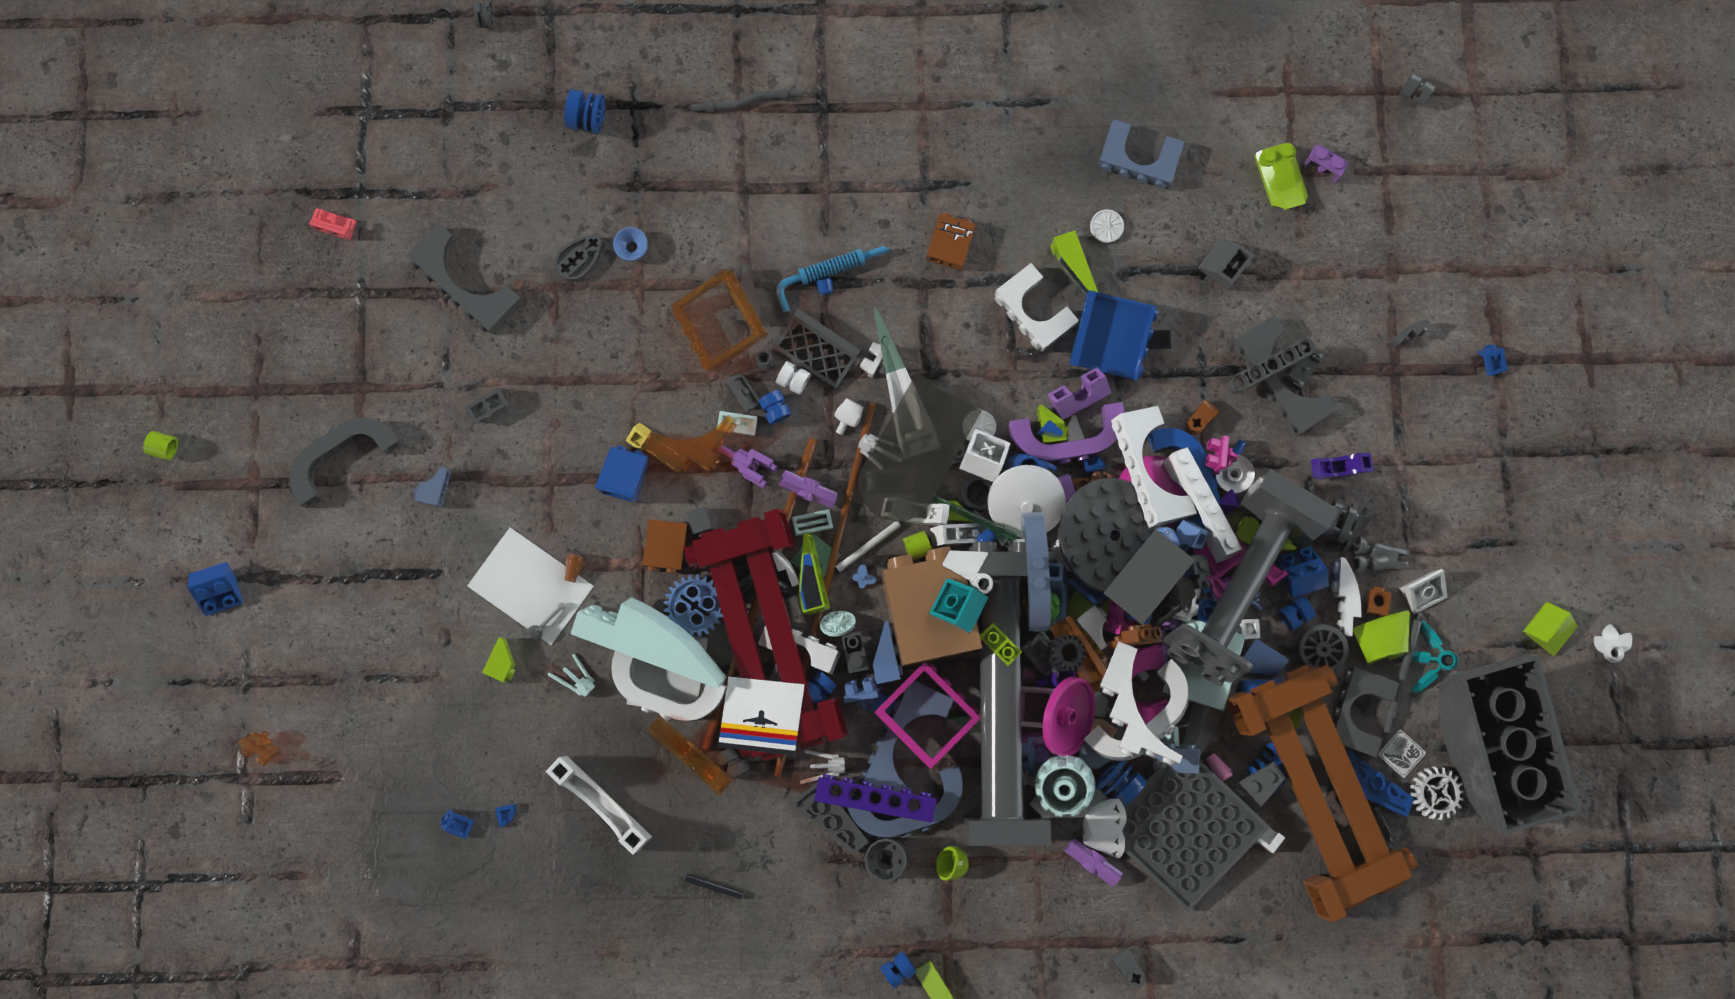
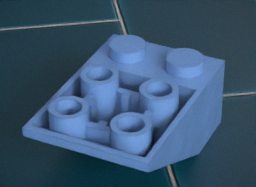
M888 621L884 623L873 662V671L877 685L898 681L900 676L903 675L901 663L897 664L896 657L899 655L897 644L892 642V638L895 636L893 625H889Z

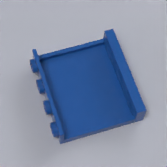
M1088 290L1069 364L1092 370L1098 368L1101 372L1137 381L1138 377L1142 376L1144 366H1141L1143 358L1146 359L1148 354L1147 341L1151 340L1153 335L1151 325L1153 321L1156 322L1158 316L1156 306Z

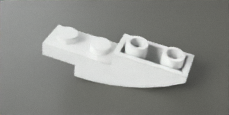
M1341 557L1333 563L1332 570L1335 573V581L1332 582L1331 590L1334 592V597L1341 598V601L1338 603L1340 620L1337 622V629L1345 637H1349L1353 633V618L1361 617V600L1355 575L1346 558Z

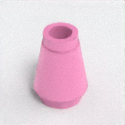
M1215 753L1205 759L1210 770L1221 781H1225L1233 775L1230 771L1231 768L1216 756Z

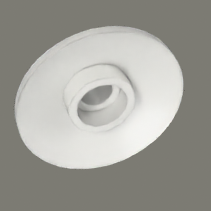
M1238 455V460L1231 463V467L1221 469L1220 474H1216L1217 482L1226 491L1231 489L1235 493L1245 491L1253 483L1255 476L1254 467L1247 458ZM1233 470L1238 472V476L1236 478H1233L1231 476V472Z

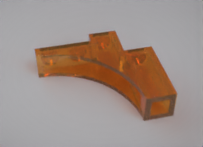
M727 415L712 431L700 437L686 440L672 439L656 431H651L641 448L678 474L688 471L692 465L691 460L706 471L716 470L721 463L719 459L722 456L716 450H720L726 442L724 438L727 434H731L735 430L737 419L732 415Z
M660 714L646 729L658 742L699 776L717 795L720 796L733 781L713 758L701 750L689 737Z

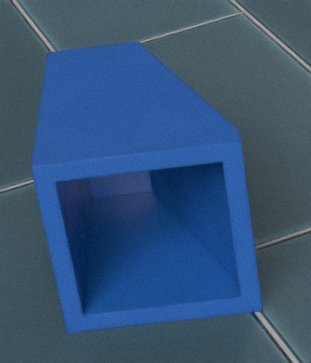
M618 445L616 448L610 447L595 489L600 494L638 503L650 459L646 456V453L635 450L632 453L628 452L626 447Z

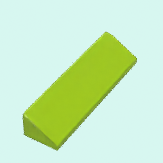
M931 960L916 968V976L931 999H954Z

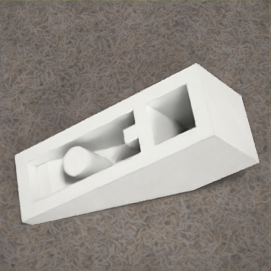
M982 523L940 525L930 528L932 547L973 544L978 542V536L986 530V527Z

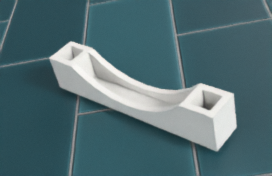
M1188 447L1173 452L1163 461V464L1171 479L1177 482L1191 496L1201 516L1204 528L1210 531L1207 538V546L1216 563L1233 557L1242 550V547Z

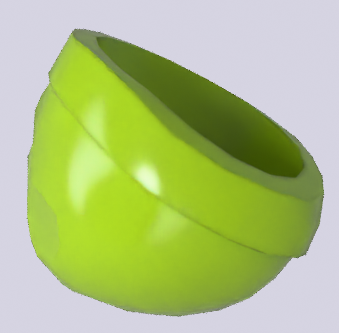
M957 846L944 848L936 860L937 874L944 881L959 879L967 872L969 867L966 853Z

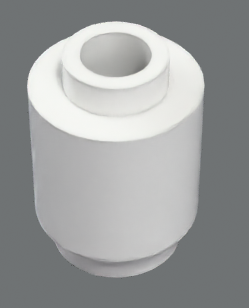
M976 573L970 578V587L975 588L982 594H986L991 591L993 580L987 574ZM981 579L983 583L981 586H978V582Z

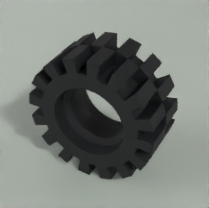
M1065 635L1056 637L1051 641L1052 644L1048 645V648L1051 650L1047 651V655L1051 657L1047 659L1049 662L1053 661L1050 665L1056 667L1055 670L1061 672L1074 671L1080 668L1079 665H1083L1084 662L1081 659H1085L1086 655H1082V652H1086V650L1081 648L1084 645L1082 642L1078 643L1079 638H1074L1075 636ZM1064 646L1069 647L1071 651L1069 661H1065L1062 657V648Z

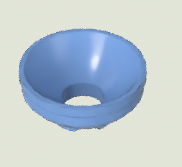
M627 227L616 234L613 240V247L621 259L633 262L645 255L648 242L641 230ZM632 242L636 243L637 250L628 252L626 249L627 245Z

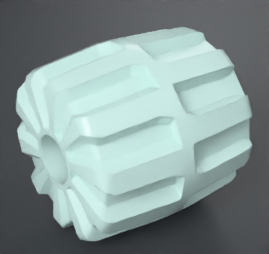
M1051 756L1042 764L1037 772L1035 791L1041 806L1045 810H1050L1055 816L1061 818L1063 815L1074 817L1079 815L1080 811L1090 804L1095 791V780L1091 769L1079 756Z

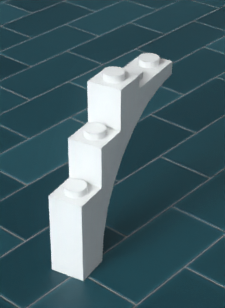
M1118 642L1100 688L1107 695H1118L1109 716L1113 719L1112 723L1122 727L1124 724L1128 725L1119 745V748L1122 749L1121 753L1133 757L1134 754L1138 755L1140 750L1144 749V754L1153 758L1156 755L1163 758L1162 761L1172 766L1175 763L1180 764L1183 756L1159 741L1141 718L1133 697L1131 680L1137 649Z

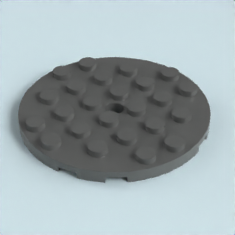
M1105 478L1095 480L1079 488L1065 504L1060 516L1058 540L1061 554L1073 575L1082 580L1084 585L1089 588L1105 592L1154 530L1159 527H1167V525L1149 528L1144 519V513L1141 504L1138 502V496L1132 482L1117 478ZM1111 531L1118 534L1116 541L1110 538Z

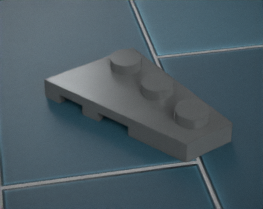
M1273 761L1229 788L1257 813L1284 781L1285 777Z

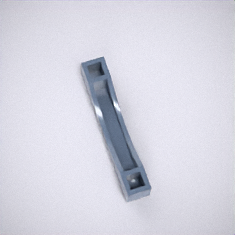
M1086 742L1079 749V757L1084 760L1089 768L1101 769L1113 761L1096 753ZM1164 744L1169 749L1183 756L1180 764L1170 765L1178 773H1200V749H1196V745H1184L1183 749L1175 748L1176 744ZM1155 756L1156 759L1163 760L1162 757Z

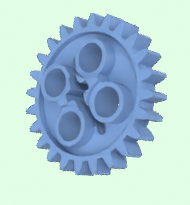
M690 574L687 581L684 577H681V584L674 581L676 588L669 587L672 593L665 594L669 601L663 602L668 605V608L664 609V612L670 613L667 617L669 619L672 618L686 632L690 631L692 637L695 632L701 637L703 630L706 634H709V627L715 630L714 623L721 624L718 617H723V615L720 613L721 607L716 589L712 586L713 580L708 583L707 576L700 580L699 574L696 575L695 579ZM691 586L698 589V594L694 598L688 595V589ZM681 595L686 596L692 602L698 601V606L707 611L709 616L704 615L698 609L692 610V605L683 600ZM706 598H711L714 601L711 609H707L703 605V601ZM679 602H683L687 606L684 613H679L676 609ZM696 613L702 616V623L699 625L694 624L692 621V616Z

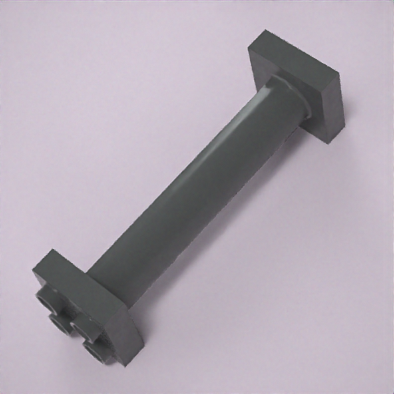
M974 542L973 547H970V551L988 552L978 573L987 574L993 580L991 591L984 594L988 599L980 613V634L993 622L1020 649L1019 583H1028L1025 542L1012 543V547H1008V552H996V542ZM981 579L978 582L979 586L983 583ZM981 640L982 816L963 817V841L969 846H1051V821L1041 816H1022L1020 655L1007 666Z

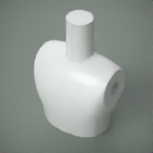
M846 398L835 412V417L841 421L836 432L843 435L847 425L856 427L860 422L864 407Z

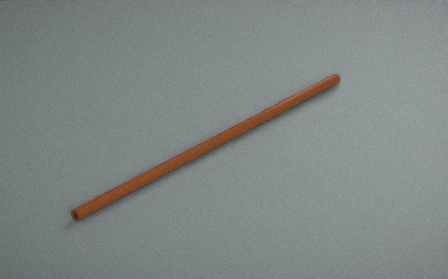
M809 438L797 472L798 476L806 477L818 440ZM792 491L784 509L789 524L799 498L797 493ZM770 549V553H771L772 560H773L774 567H775V561H774V558H773V555H772V549ZM757 593L754 595L748 613L752 631L760 610ZM734 656L726 681L723 684L726 686L728 684V677H737L738 674ZM725 698L713 713L702 745L703 749L709 751L712 749L723 717Z

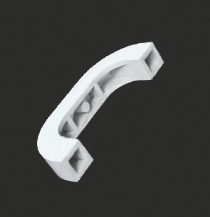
M617 651L614 653L612 677L617 689L627 700L641 706V710L647 713L655 711L660 713L659 717L666 720L671 718L682 721L696 720L714 712L726 696L727 686L723 684L718 689L705 685L701 697L691 704H685L641 687L635 679L634 666L637 659Z
M1172 659L1157 671L1158 677L1170 689V701L1146 725L1159 741H1161L1160 739L1165 734L1168 736L1176 729L1175 725L1185 714L1189 702V689L1185 675ZM1099 725L1084 738L1085 742L1096 753L1107 759L1125 761L1144 754V749H1141L1138 755L1134 754L1133 757L1121 753L1122 749L1119 748L1121 740L1109 737Z

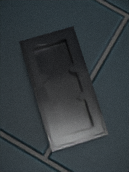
M1153 330L1151 340L1147 341L1146 347L1149 348L1148 350L1172 349L1171 330Z

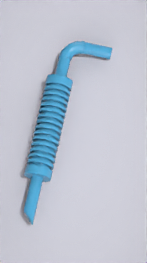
M881 246L862 253L861 249H857L855 252H848V255L845 253L844 256L833 257L834 259L830 258V261L827 259V262L824 260L823 263L812 264V267L809 265V268L806 266L805 269H798L799 274L785 278L777 285L776 294L782 312L790 311L784 293L788 285L802 281L803 285L809 284V281L812 283V280L815 282V279H823L826 276L830 277V274L833 276V273L836 275L837 272L848 271V268L851 270V267L854 269L855 266L866 265V259L892 250Z

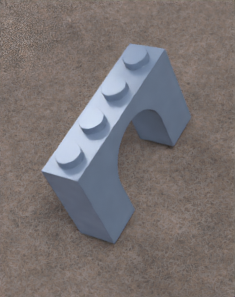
M1113 119L1098 167H1101L1106 172H1117L1122 177L1136 178L1141 183L1149 182L1155 184L1160 189L1169 188L1173 181L1184 141L1166 136L1158 160L1150 165H1138L1132 162L1125 152V142L1131 125Z

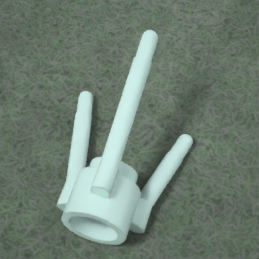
M576 654L572 656L586 679L582 677L579 680L567 668H563V671L576 682V687L550 672L548 673V676L573 690L579 696L582 694L586 697L596 687L593 684L595 680L588 674Z

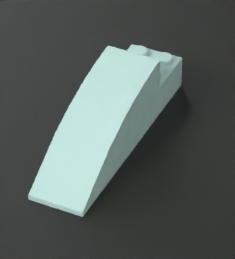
M631 597L621 604L618 613L602 611V608L597 605L587 606L577 612L571 635L717 689L726 681L727 676L698 641L667 616L641 601Z

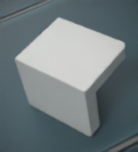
M1269 828L1256 843L1268 852L1274 853L1285 837Z

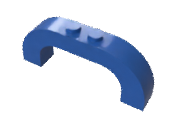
M1162 428L1151 431L1147 436L1153 453L1165 449L1179 451L1188 447L1220 506L1217 491L1219 488L1218 482L1215 477L1213 478L1211 472L1213 468L1205 466L1206 454L1200 443L1192 435L1179 429ZM1199 512L1195 518L1188 520L1204 528Z

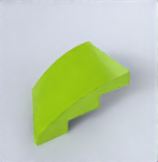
M1409 610L1384 616L1353 628L1356 639L1369 665L1386 657L1391 661L1409 653Z

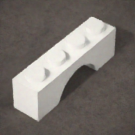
M765 626L758 644L772 650ZM792 629L796 644L804 646L809 652L811 666L833 674L841 652L836 651L837 646L826 643L824 646L819 644V639L808 636V639L801 636L802 632Z

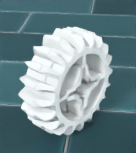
M1432 766L1431 770L1425 768L1424 773L1418 772L1419 778H1413L1416 785L1410 786V788L1415 789L1414 793L1411 792L1409 794L1415 797L1413 804H1418L1416 810H1422L1423 816L1429 815V819H1435L1436 817L1437 820H1442L1443 816L1447 819L1450 818V813L1453 815L1457 814L1455 808H1462L1458 802L1464 801L1460 794L1465 792L1464 790H1459V787L1463 784L1462 782H1456L1458 776H1452L1451 770L1446 771L1444 767L1438 769L1436 766ZM1434 777L1441 778L1440 781L1436 782L1435 785H1430L1427 783L1430 779ZM1448 786L1450 789V796L1447 793ZM1424 790H1425L1426 793H1427V799H1426V800H1425V798H1424ZM1434 790H1437L1441 797H1438ZM1440 801L1447 803L1440 809H1433Z

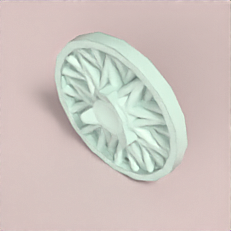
M847 611L831 612L824 616L820 622L821 631L828 636L845 635L851 632L856 625L855 616Z

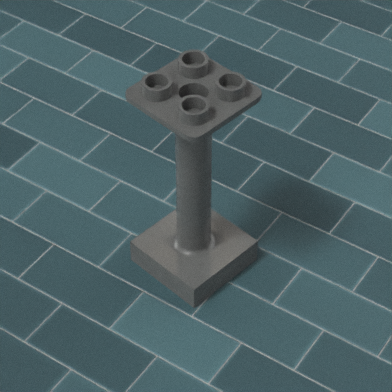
M1271 468L1244 492L1236 508L1237 511L1247 517L1252 516L1259 520L1260 527L1202 632L1188 624H1181L1166 635L1162 641L1169 647L1167 651L1169 657L1185 665L1192 661L1203 668L1201 675L1206 680L1222 686L1224 682H1232L1245 675L1253 667L1248 660L1227 647L1286 539H1290L1293 545L1302 549L1329 530L1339 509Z

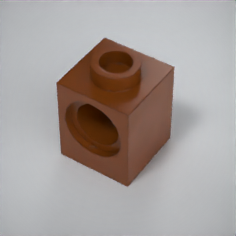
M1374 587L1371 590H1367L1363 613L1380 617L1388 616L1391 593L1385 592V588ZM1376 596L1381 600L1380 606H1377L1374 602Z

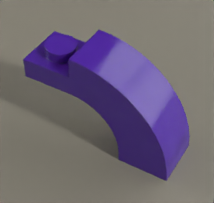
M1357 453L1342 457L1316 458L1311 460L1313 477L1319 480L1348 477L1374 471L1371 453Z

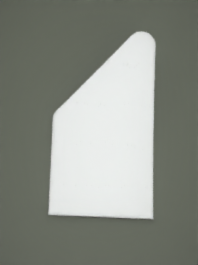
M1072 415L1068 425L1069 437L1067 439L1069 442L1083 440L1085 438L1077 417Z

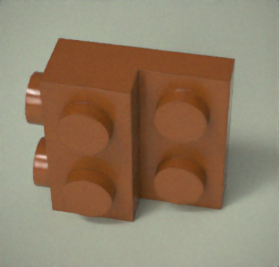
M1151 624L1129 626L1128 631L1121 632V636L1113 637L1114 641L1106 642L1107 650L1116 649L1118 642L1131 647L1162 642L1160 627H1152Z

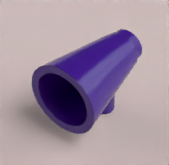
M1075 670L1067 672L1057 671L1055 673L1052 671L1048 677L1041 675L1040 679L1035 680V684L1037 687L1046 685L1056 688L1064 679L1077 677Z

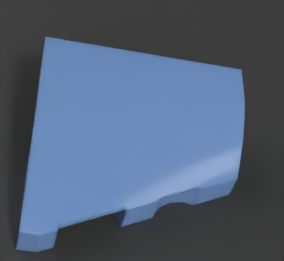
M1257 638L1253 640L1246 653L1242 655L1244 659L1253 665L1251 671L1248 672L1251 674L1276 677L1289 661V659Z

